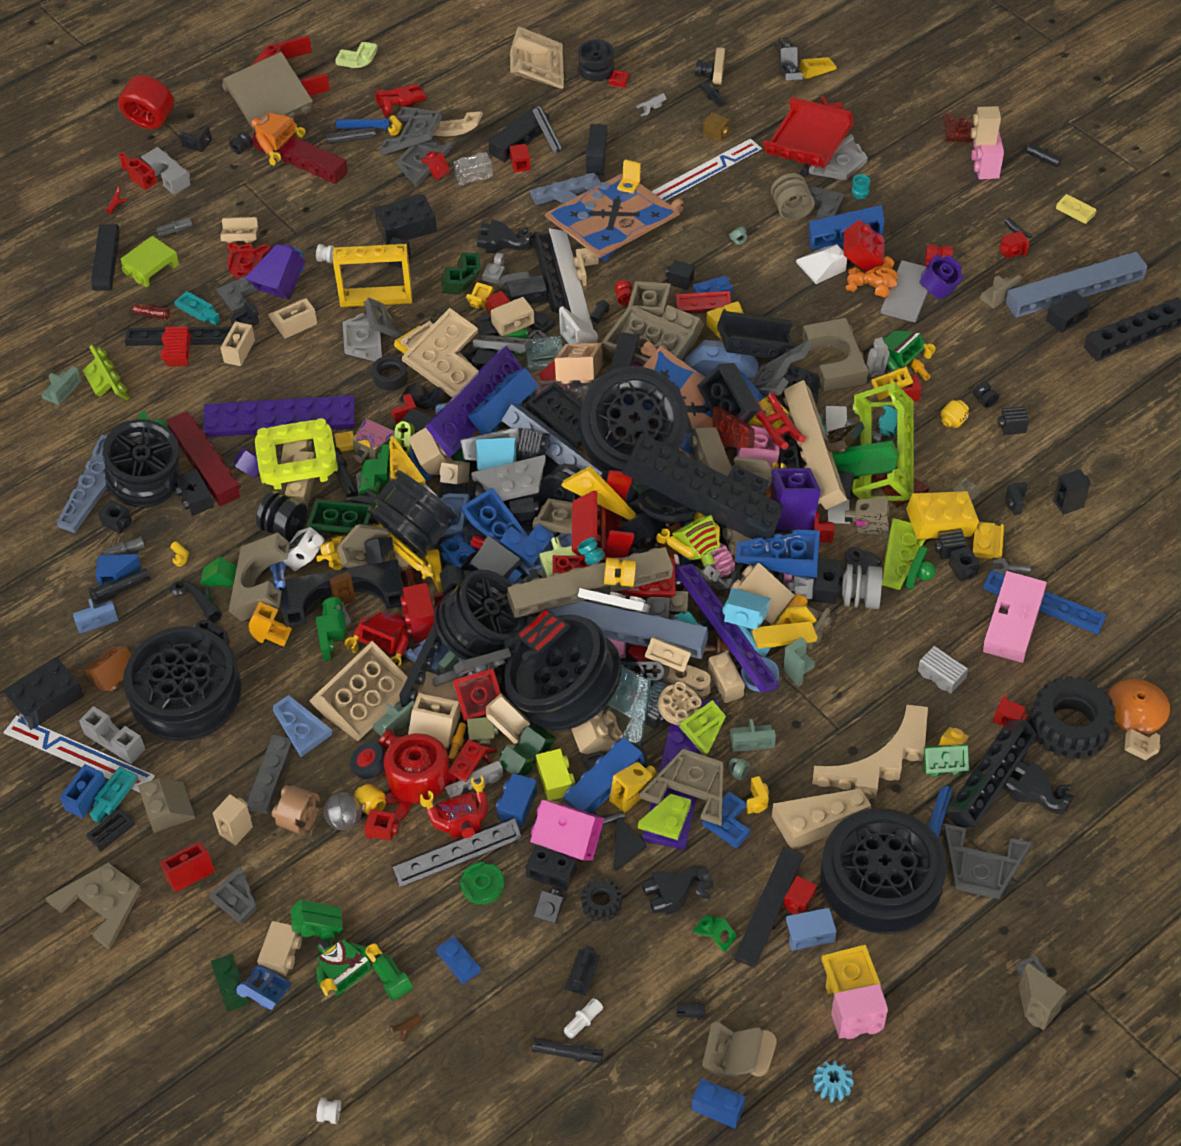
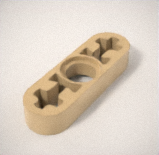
M717 47L713 84H722L725 48Z

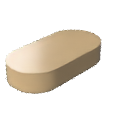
M763 1030L755 1071L751 1073L754 1076H763L770 1068L776 1048V1037L770 1031Z

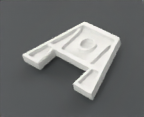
M579 589L578 597L589 599L590 602H598L607 606L621 607L622 609L649 614L650 605L645 604L646 600L630 596V599H625L626 596L615 592H610V595Z

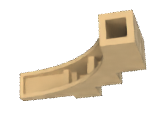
M907 705L905 716L898 732L886 746L875 754L846 765L814 766L812 784L821 787H839L843 790L861 788L868 800H876L879 778L890 781L899 780L902 759L923 761L928 707Z

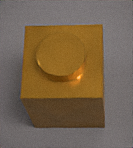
M711 113L703 122V135L721 142L730 133L729 119Z

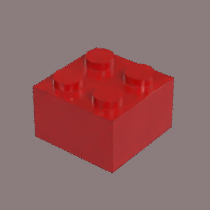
M859 219L844 230V256L862 270L868 272L884 263L885 240L881 234L876 233L868 224Z
M427 583L402 588L404 596L400 597L408 637H413L414 644L424 641L434 624V610Z
M494 669L453 680L464 723H467V719L485 718L486 706L501 694Z

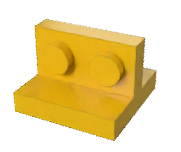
M866 945L822 955L821 961L827 974L826 989L828 994L880 984Z

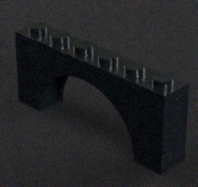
M398 560L285 579V587H279L282 591L281 604L285 626L306 624V617L311 608L319 601L332 596L329 579L346 571L351 575L354 592H364L376 596L384 603L386 609L402 607L400 597L404 596L403 583Z

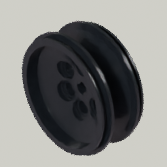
M578 615L558 616L570 628L539 656L533 667L526 665V661L522 659L523 653L532 650L523 642H521L519 649L515 653H511V657L508 658L504 679L509 698L517 707L523 710L525 716L533 724L541 728L561 731L572 729L588 722L607 706L620 683L622 668L617 648L605 637L603 631L595 622Z
M191 626L165 629L144 640L130 656L123 676L125 694L137 722L148 732L173 741L198 739L219 729L234 713L242 692L237 662L229 645L214 633Z

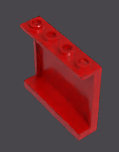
M791 97L789 100L791 110L770 141L763 140L765 151L772 156L775 155L799 163L810 164L814 167L826 168L854 124L852 113L848 110Z

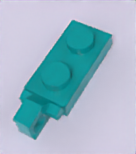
M188 291L174 301L177 308L203 322L208 321L215 326L221 322L219 314L216 313L213 305Z
M119 767L94 798V809L90 813L92 820L100 824L106 817V814L110 815L112 811L114 812L138 781V776Z

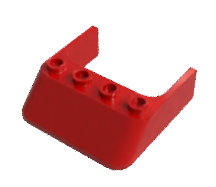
M309 35L266 46L252 65L282 52L286 59L311 53L312 48ZM327 73L300 79L309 96L330 90Z
M611 470L608 473L606 483L625 502L632 478L624 475L622 472ZM597 504L598 548L603 550L605 556L627 557L634 539V533L615 531L620 527L621 516Z

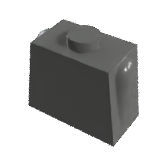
M487 536L482 547L472 559V565L477 570L494 571L506 579L522 564L520 558L489 536Z

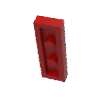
M730 291L676 294L675 296L676 309L686 313L708 312L731 304Z

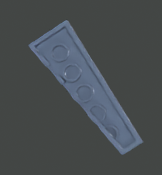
M101 434L93 449V455L90 461H87L86 469L83 475H80L79 483L76 489H73L70 499L67 501L57 521L59 528L75 533L108 489L105 481V463L103 458V445L107 437L106 435Z

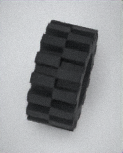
M596 878L593 884L589 881L587 887L584 886L581 895L582 908L585 914L588 913L590 919L594 916V921L602 918V922H605L606 917L611 920L613 919V914L615 916L619 914L622 895L616 883L613 884L611 879L605 882V878H601V882H598V878ZM598 894H606L610 897V902L606 905H597L594 903L593 898Z

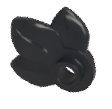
M851 547L845 553L846 564L844 572L847 569V564H853L852 574H856L857 565H861L862 574L864 575L867 573L868 566L881 565L879 557L870 551L863 552L858 547Z

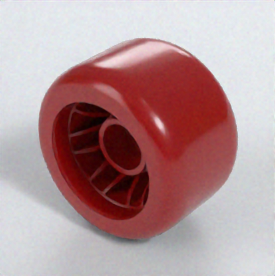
M136 75L128 81L118 98V105L123 115L129 121L139 127L153 130L160 128L165 123L173 110L174 97L170 90L159 80L147 75Z
M422 733L408 734L395 740L387 749L384 756L386 782L389 790L398 799L408 803H420L421 794L423 799L429 800L428 791L433 793V799H435L444 792L445 787L449 783L448 770L450 767L448 754L444 745L435 737Z

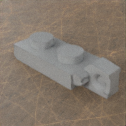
M882 337L875 339L873 343L874 348L870 349L866 364L870 375H868L867 379L885 374L890 352Z
M494 762L474 771L467 782L460 780L445 787L447 795L452 799L469 791L475 792L476 790L473 789L471 784L472 777L475 784L481 783L480 775L483 777L485 784L499 781L503 777V768L500 762Z

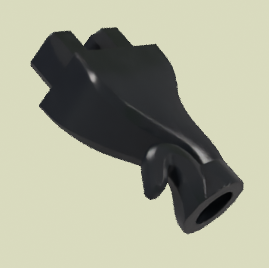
M491 220V224H481L480 235L485 236H478L477 247L486 248L487 253H496L503 249H530L533 233L528 232V227L520 230L516 237L507 225L497 220Z
M1020 761L1013 774L1021 777V779L1017 780L1010 776L1003 786L1005 790L1012 794L1011 799L1018 802H1035L1049 812L1065 814L1074 798V795L1065 793V791H1069L1072 786H1058L1054 792L1058 798L1056 799L1046 772L1034 762L1028 765Z
M692 866L676 874L665 871L652 873V878L642 882V890L646 896L654 893L658 896L650 900L653 914L665 911L666 915L683 906L691 886L696 880L699 882L695 885V893L699 897L710 899L711 895L704 890L713 888V881L707 867Z

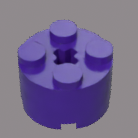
M941 255L933 257L921 274V286L937 299L949 296L963 279L961 265L950 256L940 257Z

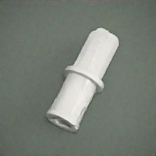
M591 999L581 1011L576 1012V1017L565 1027L564 1033L570 1039L574 1038L585 1026H589L591 1020L603 1010L602 1004L597 999Z

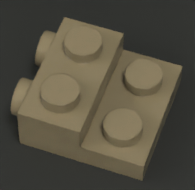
M548 498L545 505L541 506L539 515L533 520V529L539 523L553 533L554 537L557 532L572 535V502Z

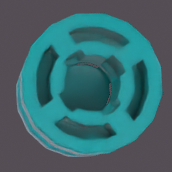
M859 174L853 178L852 195L857 199H864L869 195L870 178L867 175Z
M594 537L584 540L577 547L579 553L585 556L588 566L598 563L605 556L603 550L597 547V541Z

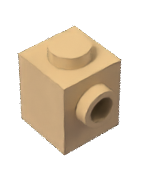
M455 460L442 462L439 471L441 476L440 482L451 484L469 482L470 463Z

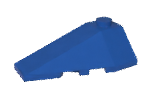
M493 488L460 507L474 527L498 543L510 527H513L528 538L526 532Z
M795 530L792 534H776L773 538H757L738 542L736 562L752 566L760 563L768 570L797 577L817 578L820 531Z

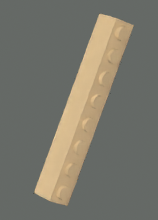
M802 380L784 389L786 397L783 400L787 408L790 409L788 411L789 418L794 422V426L797 427L801 434L806 437L803 443H800L798 440L796 441L803 450L800 453L804 462H807L805 468H811L821 490L818 504H822L827 510L846 501L847 498L832 452H829L826 446L827 437L812 392L806 382Z

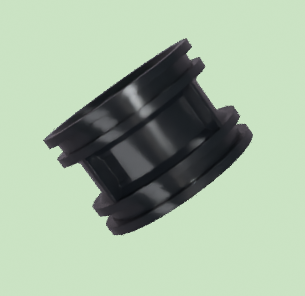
M146 419L130 420L112 429L103 445L105 481L111 495L118 501L134 507L155 506L170 498L175 492L174 486L177 485L175 477L179 476V445L172 431L158 422Z
M398 470L395 473L397 478H391L377 498L374 499L373 504L375 506L373 508L369 506L366 510L398 539L417 553L426 557L429 554L426 550L428 548L433 549L447 529L450 528L451 524L449 521H455L458 517L427 488L409 475Z
M476 570L467 575L457 585L456 589L451 590L437 603L434 610V625L444 645L463 660L502 650L504 641L509 637L516 636L527 625L528 615L518 618L513 616L507 598L508 587H511L513 584L504 576L490 570Z

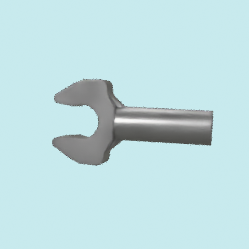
M1005 558L996 559L992 564L993 568H1001L994 569L993 571L1006 575V571L1028 574L1031 571V566L1009 565Z

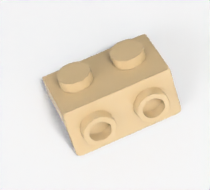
M228 217L222 219L221 241H226L227 243H235L237 241L251 243L257 240L259 235L257 217Z

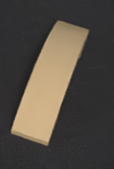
M482 111L466 113L464 119L440 121L434 136H456L467 133L478 125L483 113Z

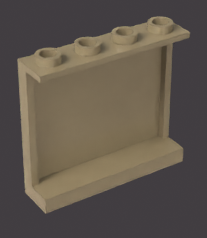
M282 52L223 78V89L225 92L229 90L251 127L252 120L255 117L262 119L267 113L285 114L294 119L296 115L305 114L311 109L312 99Z

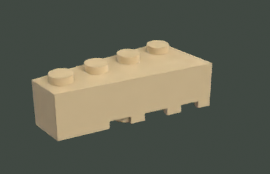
M860 788L774 803L772 818L791 850H796L829 836L842 820L857 812L871 809V804Z

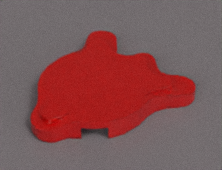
M229 243L227 250L230 256L227 264L230 273L237 280L247 276L271 251V247L268 244H264L253 249L251 243L241 246L236 243Z

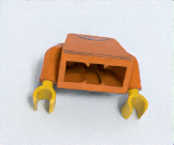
M267 113L262 119L255 117L252 120V127L256 131V139L266 154L270 155L269 162L273 166L276 164L273 158H276L278 162L281 159L280 154L273 152V150L277 151L293 134L298 139H302L305 135V129L302 127L297 128L294 120L285 114Z

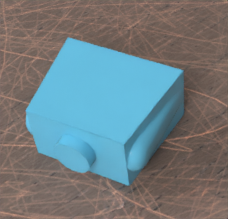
M515 438L476 439L478 471L516 462Z
M731 588L729 598L723 607L724 621L756 630L768 616L771 598Z

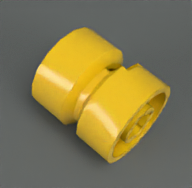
M606 558L604 584L616 585L620 583L621 586L633 587L636 560L624 559L620 562L618 558ZM615 568L621 569L620 576L615 575Z

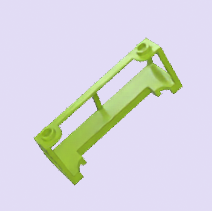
M893 382L854 395L853 410L860 416V422H863L865 427L860 433V445L872 444L873 407H884L886 405L897 409L896 449L899 453L897 469L892 470V473L888 474L886 480L872 483V475L859 476V479H855L851 488L853 494L860 500L888 497L889 501L910 500L914 493V401ZM888 390L892 402L872 403L866 397ZM890 484L901 495L871 497V489Z

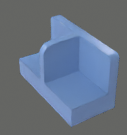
M88 599L90 608L73 613L79 634L119 621L112 601L93 606L92 600Z
M829 908L786 917L790 933L789 945L791 951L835 942L836 928Z

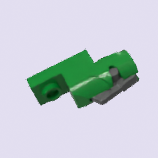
M382 444L381 452H378V459L366 460L362 471L356 474L359 496H368L365 491L367 488L374 494L379 495L381 486H386L389 483V444Z
M338 597L328 598L323 601L322 616L316 617L323 661L331 660L330 652L334 651L333 643L344 640L347 627L351 625L345 605Z

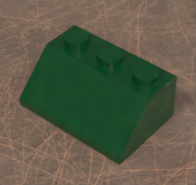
M316 499L307 528L350 533L359 524L372 526V524H375V519L366 509L369 506L373 508L374 505Z

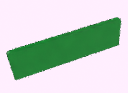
M893 441L847 447V450L840 453L832 452L837 470L853 472V477L892 472V470L897 468L899 455Z

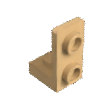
M587 248L576 249V257H573L574 267L578 268L577 278L582 281L583 286H587L584 266L598 264V256Z

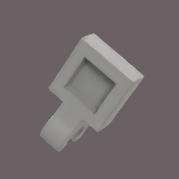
M662 93L644 103L638 104L637 108H644V113L640 114V116L648 115L651 107L656 109L662 106L661 102L667 99L665 94Z
M496 253L494 263L487 264L482 275L483 281L499 284V279L505 273V267L503 266L505 261L502 260L504 254Z

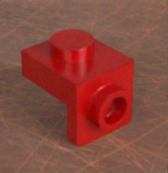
M430 151L425 155L426 157L421 159L422 163L428 164L434 179H439L450 171L446 159L441 152Z

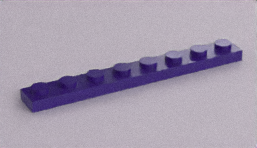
M693 564L677 566L675 574L759 691L763 693L777 690L780 683L738 625L724 621V606Z

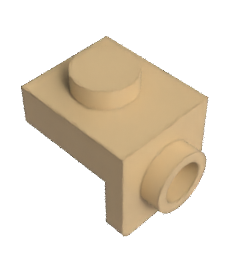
M1130 729L1126 732L1124 750L1147 760L1159 752L1160 735L1155 733L1151 737H1147Z

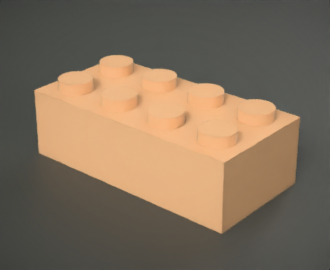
M602 343L565 344L555 357L556 381H561L563 384L573 383V380H580L581 383L592 382L603 366Z

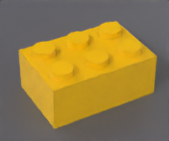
M968 491L913 493L906 507L917 539L937 538L938 532L962 529L964 537H972L979 523Z

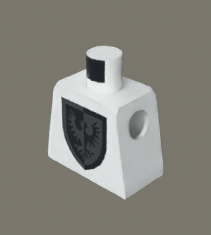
M311 527L297 531L290 542L288 559L284 560L285 564L294 572L313 560L325 539Z

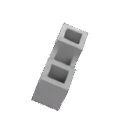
M156 147L141 156L142 161L154 169L156 176L161 174L164 187L173 195L191 185L189 180L190 174L187 169H183L176 160L171 159L167 152H163L160 148Z
M94 706L79 720L84 735L130 764L145 751L139 734L126 726L121 730L118 729L111 722L107 714Z

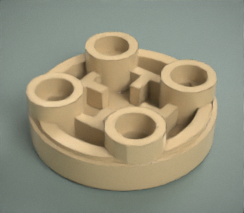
M676 682L667 686L661 692L658 698V709L665 720L672 724L680 725L682 721L700 709L702 702L693 689L686 686L683 682Z

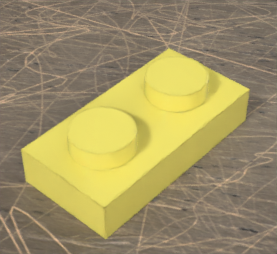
M1068 194L1056 206V209L1085 224L1091 220L1097 210Z

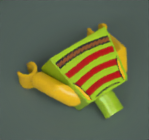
M697 512L693 517L695 521L672 533L673 536L670 537L668 529H662V535L657 534L656 539L659 543L664 544L667 542L670 547L689 560L701 559L704 567L715 563L711 552L720 547V527L711 515L705 516Z

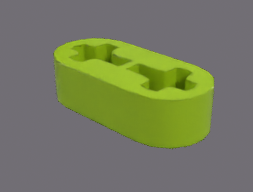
M402 421L395 427V439L402 448L407 447L405 453L408 455L410 450L413 449L408 438L415 434V430L411 423ZM408 428V432L403 433L402 429Z

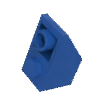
M138 554L99 555L95 574L99 586L104 585L106 581L114 582L140 571L142 566Z

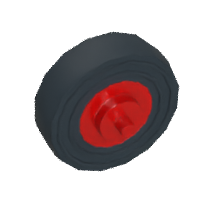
M375 742L361 745L351 757V770L361 779L375 777L384 769L385 749Z

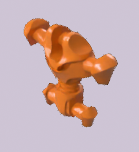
M890 256L884 257V263L881 266H877L866 273L860 272V269L857 267L849 269V276L847 277L849 285H846V290L855 292L857 286H864V284L869 283L876 288L875 294L877 296L886 298L890 294L889 288L897 286L898 274L892 269L894 265L893 259Z

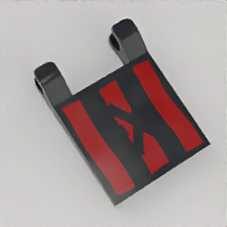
M545 608L516 636L507 638L504 641V645L509 647L511 653H515L519 649L521 642L527 645L532 650L523 653L522 659L526 661V665L533 667L539 656L562 636L570 626Z

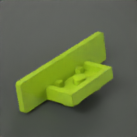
M91 345L89 348L95 359L83 369V372L95 394L102 397L112 387L116 395L126 401L129 400L128 389L121 383V377L114 371L113 363L106 357L107 352L101 347L97 348Z

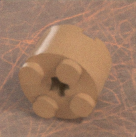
M286 785L282 789L279 804L273 808L272 817L275 818L277 826L304 835L303 831L305 829L309 830L317 817L319 808L315 806L316 801L320 802V797L318 794L298 786Z

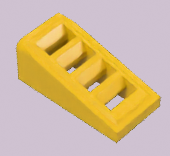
M829 57L802 59L799 65V69L805 79L833 71L837 67Z
M907 367L871 380L873 388L893 383L896 379L898 381L896 384L900 388L913 383ZM886 390L877 393L876 396L878 401L890 396V394Z
M438 549L427 551L429 554L424 557L426 565L428 563L432 564L431 567L434 574L432 580L439 593H441L443 590L439 575L442 572Z

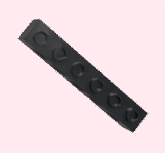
M1177 297L1167 300L1160 305L1152 306L1148 310L1138 312L1131 317L1121 319L1114 324L1106 325L1104 328L1090 332L1086 336L1084 348L1097 362L1181 327V299Z
M1011 720L1006 722L945 813L955 826H977L1037 736V733L1027 720Z

